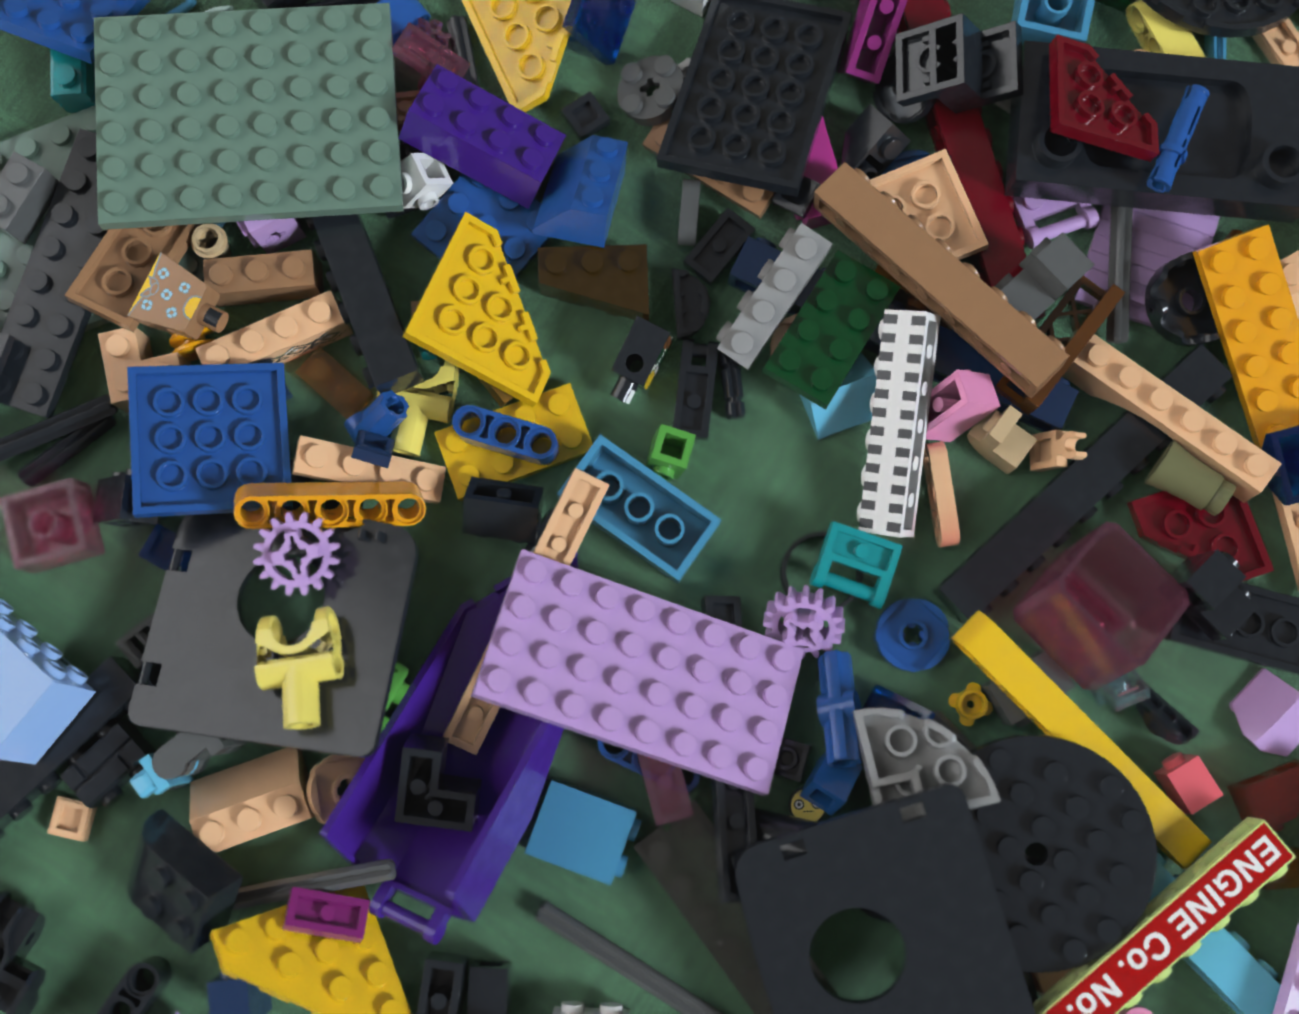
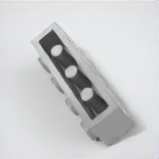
M803 223L799 225L797 230L790 227L778 245L783 249L775 262L769 258L757 277L762 282L753 293L748 290L739 302L737 309L741 313L732 324L730 321H727L718 333L716 340L721 343L717 349L749 370L831 250L833 243Z

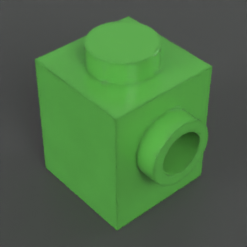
M661 423L653 436L645 466L666 481H671L673 478L678 480L687 469L696 435Z

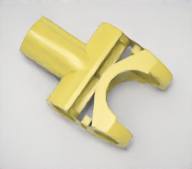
M445 360L444 365L440 366L438 373L433 378L395 393L405 398L409 408L406 412L407 417L392 431L391 439L395 440L393 452L411 457H420L428 419L450 423L459 383V367ZM448 391V393L453 395L452 397L440 395L439 393Z
M329 606L316 609L314 621L311 622V629L307 637L295 645L287 644L286 636H283L281 623L275 615L264 616L258 622L255 643L257 644L256 681L259 688L263 691L282 688L283 728L304 730L321 725L319 682L341 679L343 677L342 636L336 614ZM316 640H322L316 649L309 647ZM272 652L286 657L266 661V658L272 657Z

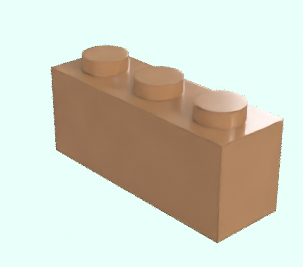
M313 250L203 260L204 283L220 294L216 304L217 307L309 299L324 293L322 263Z

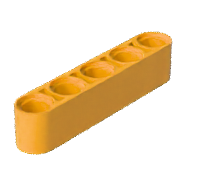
M406 481L244 484L235 492L234 516L239 525L248 529H274L270 520L277 517L282 523H285V514L287 512H292L295 520H299L303 512H309V522L311 523L321 517L324 520L320 528L361 527L364 525L362 522L364 519L396 526H411L419 523L424 518L426 505L418 486ZM411 498L416 500L410 508L398 507L399 503L404 499ZM333 499L340 502L339 506L332 510L321 507L327 500ZM367 499L378 501V504L371 509L360 507L361 503ZM289 500H296L301 503V506L296 510L290 511L282 507L283 503ZM247 501H257L262 505L256 511H247L242 507Z

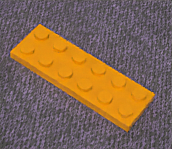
M1269 224L1261 225L1192 253L1231 374L1233 375L1232 378L1253 443L1267 454L1273 455L1299 445V320Z

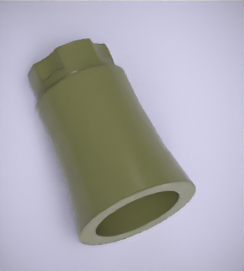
M1175 440L1163 451L1144 484L1163 490L1199 510L1204 509L1213 516H1216L1223 510L1236 490V485L1225 480L1222 474L1191 455Z

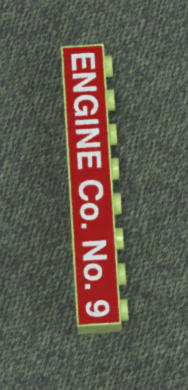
M1246 817L1147 904L1134 928L1124 939L1101 957L1070 970L1032 1003L1035 1013L1118 1014L1123 1008L1129 1009L1135 1006L1142 999V992L1148 986L1166 979L1172 972V965L1180 958H1186L1194 954L1201 947L1200 941L1210 932H1216L1224 928L1230 921L1229 915L1237 908L1247 906L1255 901L1259 896L1258 890L1268 881H1275L1282 877L1288 870L1287 865L1296 856L1264 819Z

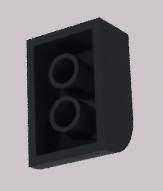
M161 808L151 814L143 824L127 883V893L132 903L141 910L147 919L152 920L168 934L173 942L178 943L188 953L192 954L211 941V931L228 925L243 876Z

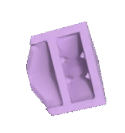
M1262 668L1232 699L1229 706L1236 716L1242 734L1259 751L1287 757L1299 744V691L1267 669Z

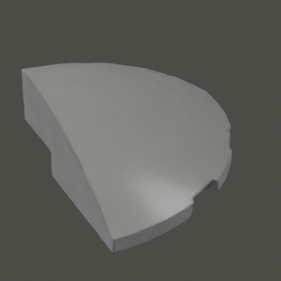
M867 708L853 711L873 805L918 793L920 790L942 783H953L960 787L966 796L970 810L1001 802L995 784L978 756L972 755L957 740L956 735L944 726L931 719L923 720L907 715L903 710ZM922 802L900 809L903 821L925 814Z

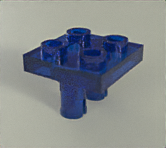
M571 0L562 25L570 33L568 42L579 41L604 65L615 64L636 1Z

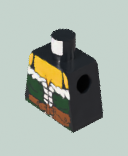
M639 316L636 317L611 369L619 376L610 393L612 397L629 405L638 386L645 390L649 388L674 341L670 332ZM636 360L644 361V365L639 372L630 371L632 362Z

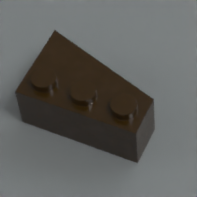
M647 244L605 245L604 248L597 246L538 248V275L542 296L584 308L587 306L598 309L615 317L618 315L635 320L639 316L649 321Z

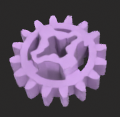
M287 512L285 514V523H282L281 520L275 517L270 520L274 528L272 531L266 528H262L259 531L261 536L265 538V542L254 544L253 548L262 551V556L253 560L254 565H264L266 569L259 575L261 579L269 576L274 579L271 585L272 590H275L282 584L286 586V595L290 596L294 592L295 587H299L301 594L305 596L309 593L310 584L318 590L324 587L321 576L329 579L333 578L335 574L328 567L329 565L340 563V558L333 556L332 551L341 546L338 542L330 543L329 537L335 532L333 528L326 531L320 528L324 520L323 518L319 517L311 523L309 522V512H303L299 520H295L292 512ZM300 528L309 530L320 541L312 542L303 536ZM284 531L285 542L280 549L271 551L274 540ZM294 542L297 543L299 549H306L307 555L301 558V565L297 562L296 558H289L288 551L294 548ZM323 556L320 568L315 574L310 576L309 565L314 558ZM275 566H284L291 571L293 578L283 575Z
M804 585L802 592H797L793 586H789L788 595L778 591L775 594V601L769 600L767 602L763 619V626L766 627L765 636L784 642L792 647L803 649L802 659H804L806 652H811L815 658H819L821 649L832 651L833 643H841L842 633H844L845 629L844 609L842 606L835 607L836 597L823 598L824 589L820 588L814 594L810 593L808 585ZM781 616L784 618L783 624L780 621ZM826 620L828 622L827 628L824 627V621Z

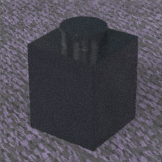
M473 961L469 968L467 1014L508 1013L510 1009L512 961Z

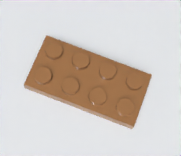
M203 224L109 229L64 296L69 302L134 333L140 322L129 317L128 313L160 252L176 263H179L191 245V237L194 230Z

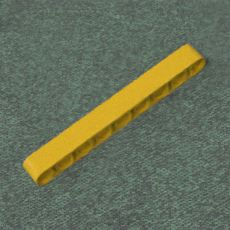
M979 610L976 611L951 637L954 644L1045 735L1076 742L1099 754L1119 769L1136 789L1146 806L1152 821L1156 846L1183 870H1187L1212 843L1211 840L989 617Z

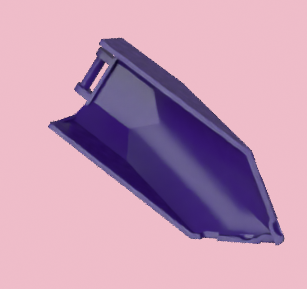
M576 552L570 566L579 569L578 552ZM512 576L494 585L495 592L476 603L471 598L459 606L383 729L376 751L365 758L320 831V835L351 865L383 859L394 860L396 877L393 880L380 882L381 885L370 902L369 913L378 918L386 916L422 934L423 939L433 945L438 944L443 938L446 924L450 917L473 923L476 922L533 817L564 730L562 727L500 707L477 755L448 743L445 774L482 779L478 816L472 832L394 822L403 746L411 733L443 736L492 636ZM396 891L435 909L430 920L392 902Z

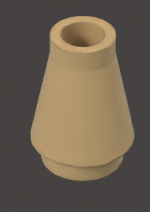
M208 223L200 225L194 230L191 237V246L197 255L206 259L231 257L227 235L220 226Z

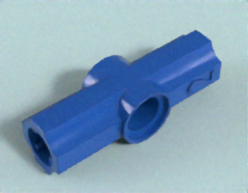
M838 650L826 651L817 658L821 695L817 696L816 702L819 721L825 733L827 764L831 768H855L858 764L862 763V755L853 711L862 708L859 695L854 687L852 659L849 652Z

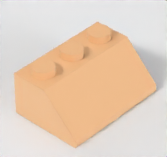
M286 747L191 781L189 822L193 835L216 853L315 817L307 802L306 787L309 773L301 749Z

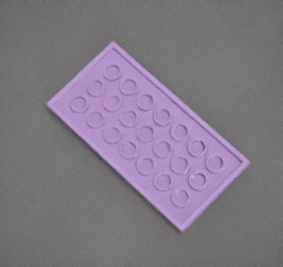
M522 549L519 553L471 697L765 796L769 794L804 650Z

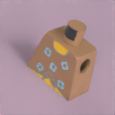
M161 252L128 313L129 317L145 326L194 340L200 337L204 327L220 333L227 325L229 318L227 312L215 307L220 298L218 292Z

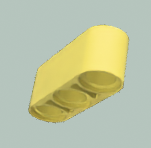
M1138 0L1127 7V22L1142 49L1153 53L1206 57L1190 30L1165 19L1142 0Z

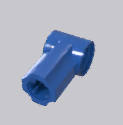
M392 390L382 392L367 409L349 417L344 422V427L354 444L359 430L388 437L407 417L406 412L409 405L403 396L395 394Z

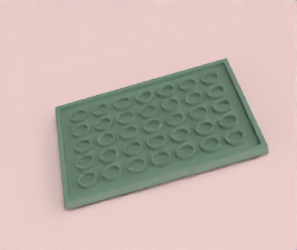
M389 3L94 17L98 225L102 230L404 211L392 19Z

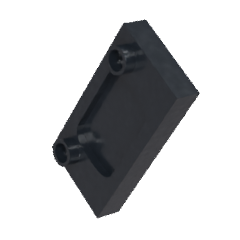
M1024 41L1022 45L1024 95L1011 98L1005 196L1292 223L1299 218V66L1092 47L1099 55L1096 62L1108 76L1115 73L1133 94L1129 101L1142 116L1148 112L1158 123L1159 145L1164 143L1185 88L1188 85L1192 87L1193 84L1205 87L1210 92L1187 147L1188 156L1185 163L1180 165L1171 190L1159 193L1147 186V180L1154 168L1157 157L1148 162L1051 132L1050 43Z

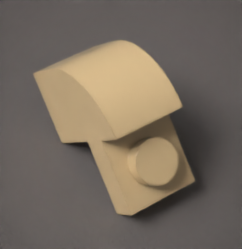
M1011 405L1002 413L997 410L993 411L975 424L967 434V438L973 448L1007 475L1019 466L1037 441L1035 437L1016 424L1022 413Z

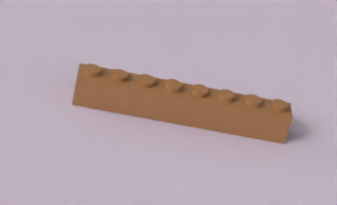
M844 162L814 191L813 207L928 309L934 314L941 316L940 319L1027 396L1032 398L1063 367L1069 355L1065 352L1064 345L1053 336L1047 337L1036 327L1035 320L1024 311L1018 312L1011 306L1006 295L1000 289L994 286L989 287L980 279L978 271L971 264L959 261L952 255L950 247L939 238L934 239L930 236L918 218L913 215L907 216L897 207L896 201L890 194L885 191L879 192L872 186L868 176L858 168L853 169Z

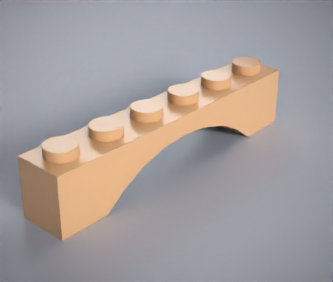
M1095 334L1063 375L1064 378L1090 396L1120 406L1163 431L1191 455L1222 474L1225 480L1236 485L1233 496L1243 503L1260 494L1282 464Z

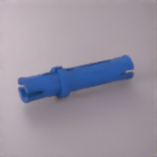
M1193 84L1192 87L1188 85L1185 88L1164 143L1159 145L1156 163L1147 180V186L1151 190L1159 193L1171 190L1180 165H1183L1187 159L1189 141L1197 126L1203 107L1209 98L1210 92L1205 87Z

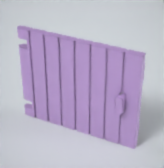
M1108 205L1102 206L1099 215V226L1095 228L1087 257L1094 263V266L1084 274L1086 278L1104 291L1108 289L1111 206ZM1133 208L1129 320L1153 328L1145 308V291L1150 278L1165 263L1186 253L1212 245L1220 216ZM1079 288L1074 296L1076 303L1092 308L1097 299L1082 288ZM1184 293L1182 297L1183 305L1186 309L1192 311L1194 299L1190 294Z

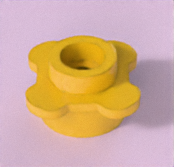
M968 683L965 690L960 693H952L948 698L949 706L956 709L960 716L959 722L964 726H972L975 719L988 716L993 710L992 703L981 692L982 688L978 683ZM968 701L973 702L974 705L972 708H969L967 706Z

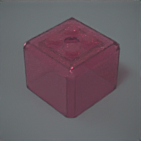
M1104 522L1055 558L1014 606L1013 614L1015 622L1083 690H1097L1144 665L1190 605L1187 591L1118 523Z

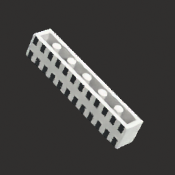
M885 309L884 318L879 324L880 353L874 363V373L877 378L875 392L870 398L872 420L871 428L868 430L865 438L868 454L866 465L861 473V483L864 486L863 496L857 508L858 530L866 533L899 538L914 537L941 316L930 312Z

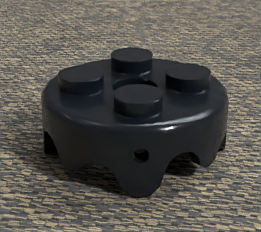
M1189 252L1181 255L1157 269L1150 278L1145 291L1146 314L1156 332L1165 340L1186 347L1199 346L1200 344L1220 339L1193 253ZM1184 293H1188L1193 297L1195 303L1193 311L1184 307L1182 302Z

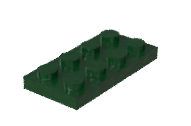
M837 250L762 372L826 410L882 319L885 309H888L901 286Z

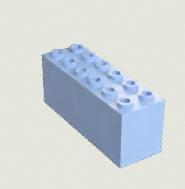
M0 598V760L36 764L96 691L86 683L88 676L83 671L73 665L64 663L60 659L63 653L54 645L45 641L42 642L37 638L38 630L23 619L18 620L11 614L14 608Z

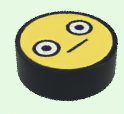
M804 786L796 788L788 799V809L791 816L819 822L826 812L799 796Z

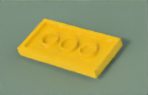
M570 383L543 392L538 403L533 407L518 401L493 410L494 412L551 429L558 441L559 454L550 464L538 465L470 445L462 441L454 430L453 425L434 432L459 501L464 500L471 477L514 482L585 456L593 445ZM474 417L464 421L462 430L466 433L475 432L480 426V419ZM508 427L503 428L497 435V441L500 443L511 442L516 436V430ZM539 438L534 441L532 451L537 454L546 453L551 448L552 442L547 438Z

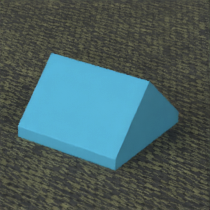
M862 352L826 410L800 395L817 440L872 420L870 398L875 392L877 377L875 376L873 366Z

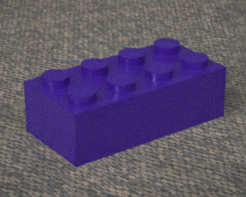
M437 64L408 109L399 139L529 209L566 135Z

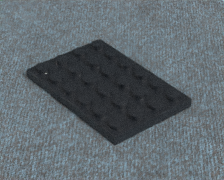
M712 0L656 158L657 167L798 197L852 22V12L789 0Z

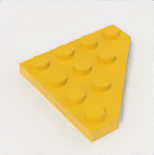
M461 0L509 104L526 113L547 101L581 0Z
M465 212L402 337L533 407L538 403L551 374L547 360L543 359L536 342L538 336L529 312L524 310L518 294L520 288L511 264L506 262L501 248L503 243L498 230Z
M365 885L327 892L370 900ZM287 905L215 929L210 933L216 957L223 974L236 980L239 978L260 988V991L286 1003L292 1002L311 1011L310 1014H412L376 916L369 913V908L364 938L360 943L282 930Z

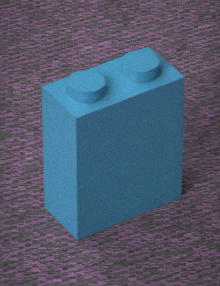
M553 778L544 798L525 854L611 886L614 876L621 878L629 857L622 854L626 841H635L642 820L635 818L637 809Z

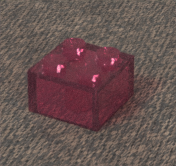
M71 477L0 497V506L15 570L36 574L106 554L100 526L98 523H93L95 504L90 484Z

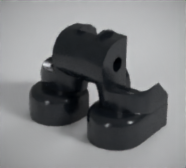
M5 890L0 892V1010L7 1014H31L40 999L38 991L45 981L46 970L25 958L38 941L45 926L46 917L34 910V903L27 902L23 905L11 899V892Z

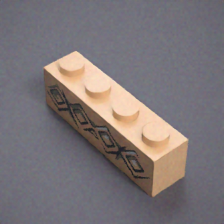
M329 290L195 349L202 365L285 364L354 334L350 324L346 325L338 308L340 301Z

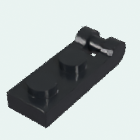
M683 338L673 427L695 434V440L708 441L719 342L708 341V344L694 343V339ZM692 357L705 358V366L691 365Z

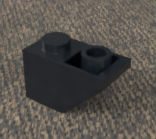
M869 104L845 132L841 165L846 162L853 169L858 168L862 170L869 180L880 176L911 140L872 104Z

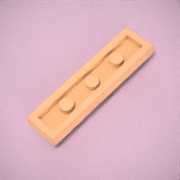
M301 435L298 438L292 468L293 475L327 482H412L420 489L424 502L438 504L441 501L446 467L392 455L388 468L351 458L354 448L352 446Z

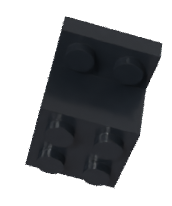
M961 13L895 34L897 103L902 107L937 98L956 114L1024 95L1021 26L1017 21L980 31Z

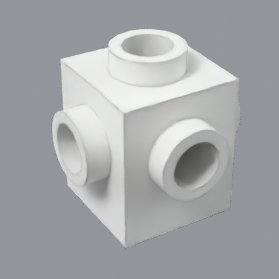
M411 153L401 160L404 209L419 208L420 210H427L436 206L439 203V198L453 185V181L444 163L426 153Z

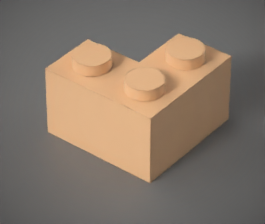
M121 328L98 334L111 404L127 413L129 412L127 367L191 365V362L178 352L153 357L149 336L136 328L134 333Z

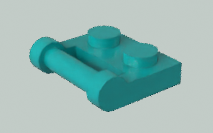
M832 521L830 522L817 564L811 574L810 585L818 588L826 586L868 601L869 606L881 609L886 600L903 545ZM835 562L877 577L875 586L871 587L829 572L831 563Z

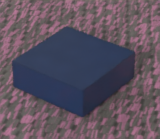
M359 430L351 458L388 468L395 440L365 430Z

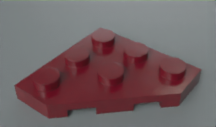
M1057 34L1049 44L1051 132L1151 162L1159 154L1158 123L1148 112L1142 116L1129 101L1133 94L1115 73L1109 76L1096 62L1099 55L1091 45Z
M1165 491L1127 503L1140 538L1185 560L1190 556L1219 549L1236 559L1239 564L1238 569L1246 576L1243 581L1274 571L1247 501L1243 503L1232 495L1227 505L1216 516L1211 515L1204 509L1199 510Z

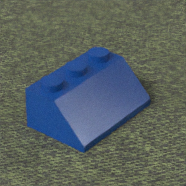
M592 135L558 154L533 227V234L604 248L625 175L628 142Z

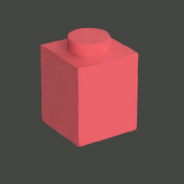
M1182 752L1174 753L1161 762L1162 768L1154 772L1155 777L1167 796L1185 814L1193 815L1223 796L1222 791L1199 755L1182 754Z

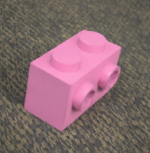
M957 369L932 389L926 440L951 442L1000 407L990 374L972 372L968 369Z

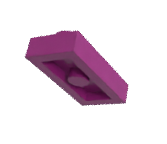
M292 887L289 893L282 930L360 943L364 938L370 900Z

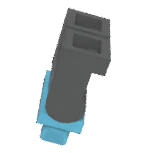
M180 732L155 753L147 754L139 760L144 769L129 779V781L142 799L149 797L153 793L161 795L165 791L188 786L191 781H194L191 775L202 772L207 767L209 759L213 756L235 753L245 746L247 742Z

